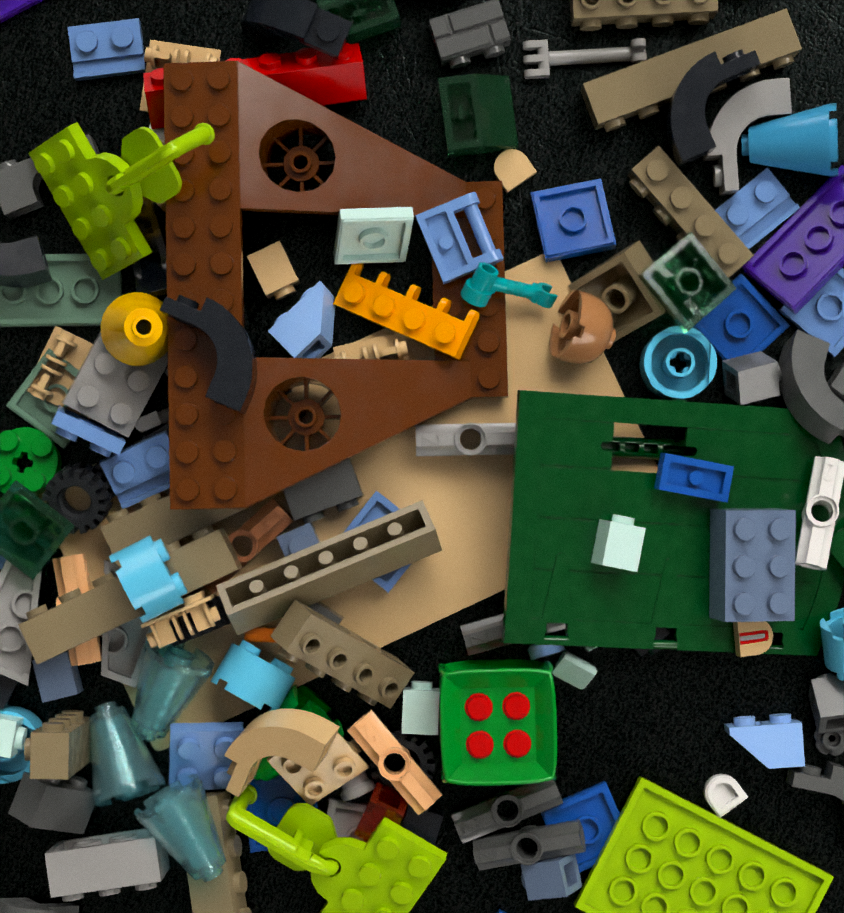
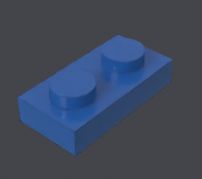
M660 453L654 489L728 503L734 466Z

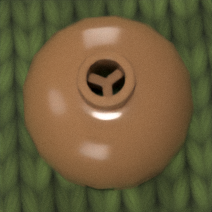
M572 290L565 297L557 311L564 315L560 328L553 323L549 342L550 354L556 357V359L567 363H591L601 356L605 349H610L615 341L616 329L613 328V317L608 306L600 298L587 292Z

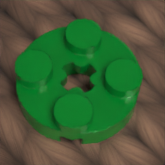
M21 427L12 431H3L0 434V491L13 499L23 501L40 497L39 494L46 490L44 488L59 470L61 471L62 458L59 450L56 449L55 443L40 430ZM24 455H28V459L33 461L32 467H26L24 473H20V467L17 466V462Z

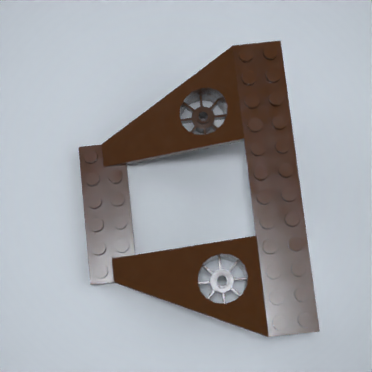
M239 61L163 63L165 144L193 130L197 124L202 122L211 125L215 132V138L211 144L201 145L172 161L180 174L182 187L177 195L165 201L167 297L177 300L178 295H182L200 304L197 309L201 311L208 297L227 309L244 328L242 211L339 215L340 209L412 207L414 218H416L415 215L463 195L476 192L480 200V204H478L479 210L495 248L500 249L504 257L502 181L465 182ZM304 134L317 136L322 139L313 149L304 146ZM299 135V146L289 150L282 144L288 138ZM329 143L334 150L335 161H319L317 155ZM277 147L286 153L283 163H270L271 156ZM301 163H308L305 168L297 169L301 166ZM319 168H334L324 183L319 178ZM269 170H284L288 176L277 185L270 180ZM294 180L295 183L300 185V192L285 188ZM316 182L320 185L314 190L305 191V187L311 186ZM465 212L455 213L472 257L475 258L482 255ZM432 258L433 308L436 309L440 300L445 297L452 302L448 314L464 321L471 309L480 314L460 360L435 349V360L256 357L257 383L245 415L205 397L217 368L216 348L208 334L167 316L170 510L249 508L470 399L508 398L505 293L497 291L493 293L485 307L471 305L461 297L460 292L466 280L472 278L474 272L443 285ZM503 260L493 265L499 272L497 277L505 278V262ZM309 384L323 386L329 390L318 403L314 400H309ZM304 385L303 400L294 403L285 395L294 387ZM335 395L338 399L341 414L325 415L322 406ZM283 397L292 406L289 410V415L274 416L275 408ZM306 411H310L313 414V419L308 424L300 421L301 417L306 416ZM325 420H340L339 428L331 439L322 430ZM289 421L292 430L280 441L275 432L274 422ZM320 432L328 442L317 449L310 450V435ZM297 433L305 435V451L290 449L285 445Z

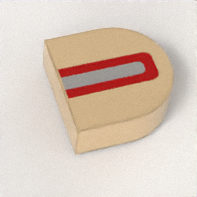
M766 621L733 622L736 656L759 655L770 648L773 642V631Z

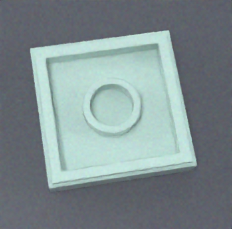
M413 208L340 209L333 252L334 263L406 262L414 220Z

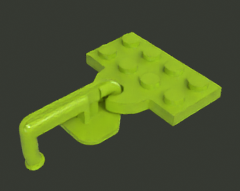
M76 122L28 154L33 160L36 170L41 174L51 191L55 202L61 208L72 227L74 235L85 249L91 264L97 270L101 279L104 280L152 253L150 246L134 220L141 213L143 196L161 204L177 195L181 190L182 181L172 161L201 145L211 144L215 138V132L211 125L202 122L197 124L193 130L163 145L153 130L147 127H140L122 139L120 158L115 154L107 152L96 155L80 125Z
M250 784L239 797H234L226 814V820L230 826L266 846L270 855L275 860L294 871L307 870L311 872V881L318 894L327 900L319 913H409L444 864L447 856L445 851L385 816L367 842L353 837H338L332 818L307 803H296L290 806L277 827H274L246 810L248 805L253 804L258 797L256 789Z

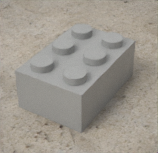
M141 320L138 321L136 325L138 333L146 335L148 333L147 323ZM100 330L62 403L129 438L168 365V351L154 363L144 366L128 365L116 360L106 350Z
M164 825L57 841L45 853L51 898L62 896L63 902L84 898V893L98 891L99 896L114 895L121 892V887L134 885L136 891L153 889L157 887V882H161L170 869Z

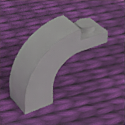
M789 78L763 80L743 88L733 95L714 117L709 130L716 148L711 153L704 155L703 161H717V165L712 167V180L714 187H719L720 196L734 195L739 191L737 144L742 131L755 123L770 121L792 114Z

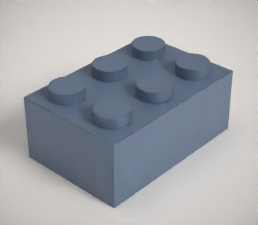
M780 508L710 509L709 618L723 622L795 621L796 510Z

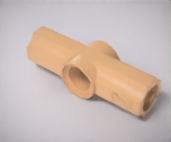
M85 553L52 559L58 597L77 588L80 589L81 594L91 590ZM58 597L56 598V606L61 604ZM100 636L68 650L71 666L102 661Z
M372 709L347 730L375 763L381 775L391 782L418 815L426 811L442 796L441 791L411 757L408 749L399 743ZM391 753L400 754L405 760L404 767L399 771L389 770L384 763L387 755Z

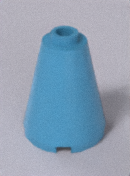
M837 104L822 105L750 126L748 134H742V156H749V161L753 164L829 177L838 176L839 168L831 169V162H838L837 119H830V111H837Z

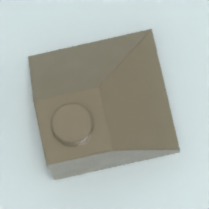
M640 240L613 255L568 285L571 291L579 290L593 294L608 306L613 317V328L616 329L615 341L665 313L659 270Z

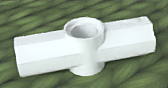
M814 457L806 503L802 511V524L795 556V564L813 570L827 569L835 521L839 515L838 505L844 478V462L839 459ZM812 506H824L829 512V519L825 522L816 520L811 513Z

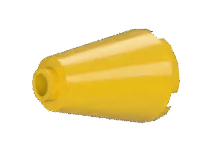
M133 292L118 297L106 308L101 320V338L106 350L116 360L132 366H144L154 363L168 351L167 316L160 311L163 302L150 294ZM140 320H144L148 325V333L146 335L138 333L136 325Z

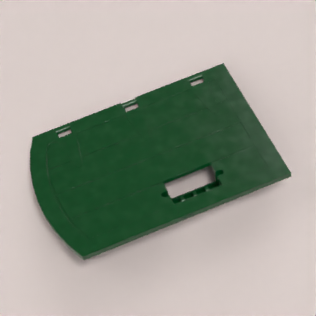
M518 390L502 642L512 644L736 653L733 622H723L709 618L710 509L780 508L796 510V556L802 524V511L806 503L814 457H831L844 462V449L840 435L830 444L819 440L797 422L788 408L687 402V400L672 399L671 401ZM614 423L685 427L684 440L613 436ZM660 453H668L734 466L728 503L656 490L654 486L657 473L611 470L612 457L659 460ZM844 478L838 505L839 515L835 521L833 534L844 526ZM812 506L811 513L816 520L825 522L829 519V512L824 506ZM613 514L635 518L634 526L646 528L637 572L591 563L599 519L612 521ZM831 552L829 553L826 570H813L795 564V621H766L771 626L773 632L779 633L780 645H771L762 654L817 656L822 645L820 620L822 618L825 621L830 620V612L837 609L844 585V568ZM547 623H565L566 636L545 635ZM656 627L674 628V641L654 640Z

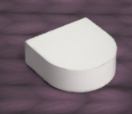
M727 774L713 775L704 786L705 800L719 817L724 816L748 798L738 782Z

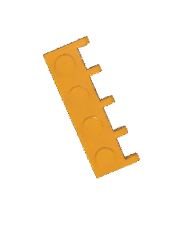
M351 264L333 302L334 305L460 360L479 319V312L471 309L465 320H460L448 314L452 304L451 300L443 297L435 309L417 301L421 292L419 286L412 284L405 296L387 288L391 278L390 274L382 271L374 283L360 277L364 264Z

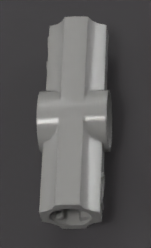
M516 423L417 425L416 456L514 454ZM473 429L479 433L481 441L476 449L468 450L461 445L460 435L463 431Z

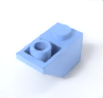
M319 281L314 287L307 289L302 294L300 300L288 312L281 314L268 332L293 358H320L332 347L335 317V305L333 302L335 297Z
M791 714L769 715L770 721L756 722L755 716H738L733 718L734 723L724 724L725 732L768 769L805 766L802 722L797 719H791Z

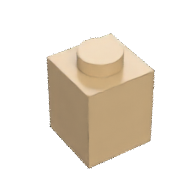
M280 241L247 256L268 299L275 296L276 300H281L296 292L294 286L300 284V281Z

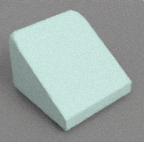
M565 650L556 663L552 674L578 689H584L594 678L598 670L593 664Z

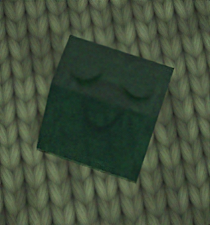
M689 232L668 247L639 275V278L684 333L693 328L737 289L692 232Z
M15 480L0 500V555L33 580L66 541L75 525Z

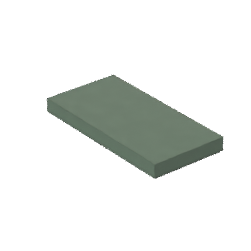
M45 254L52 281L23 288L0 286V327L101 326V320L106 308L115 299L122 296V270L102 280L97 270L91 264L87 254Z

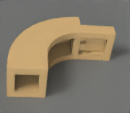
M276 709L259 715L246 726L224 755L232 760L227 771L231 778L226 790L239 797L254 779L262 758L268 756L287 758L313 773L327 756L340 726L317 714L300 709Z

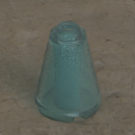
M148 640L143 647L131 725L136 730L135 733L138 737L147 741L164 738L170 731V724L176 723L211 676L215 664L202 650L196 648L195 652L192 653L183 649L185 643L172 647V644H168L161 649L158 646L151 648Z
M108 702L96 706V713L90 716L94 805L97 807L112 805L111 798L116 797V800L122 799L124 802L160 789L159 786H165L164 777L125 706L117 707L116 702Z
M192 774L188 776L191 783L182 786L178 780L166 786L143 802L146 806L144 811L136 808L134 814L137 820L194 880L202 878L204 882H208L223 872L221 866L226 862V858L203 782L198 774Z

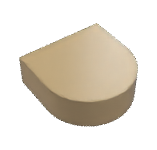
M516 149L503 151L498 155L494 163L495 177L498 181H502V187L506 193H509L537 173L527 156Z

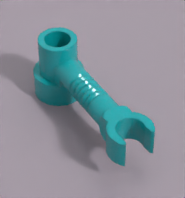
M485 262L478 264L472 278L466 280L460 292L461 297L466 302L477 307H485L492 294L496 291L527 298L531 302L545 308H552L558 295L550 293L553 286L547 283L527 284L497 277L499 274L498 270Z

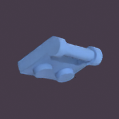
M476 192L463 195L415 215L443 285L475 272L478 264L481 262L493 266L504 260L501 250L495 248L479 210L478 204H480V200ZM460 211L465 212L482 252V255L475 258L471 255L455 217V213Z

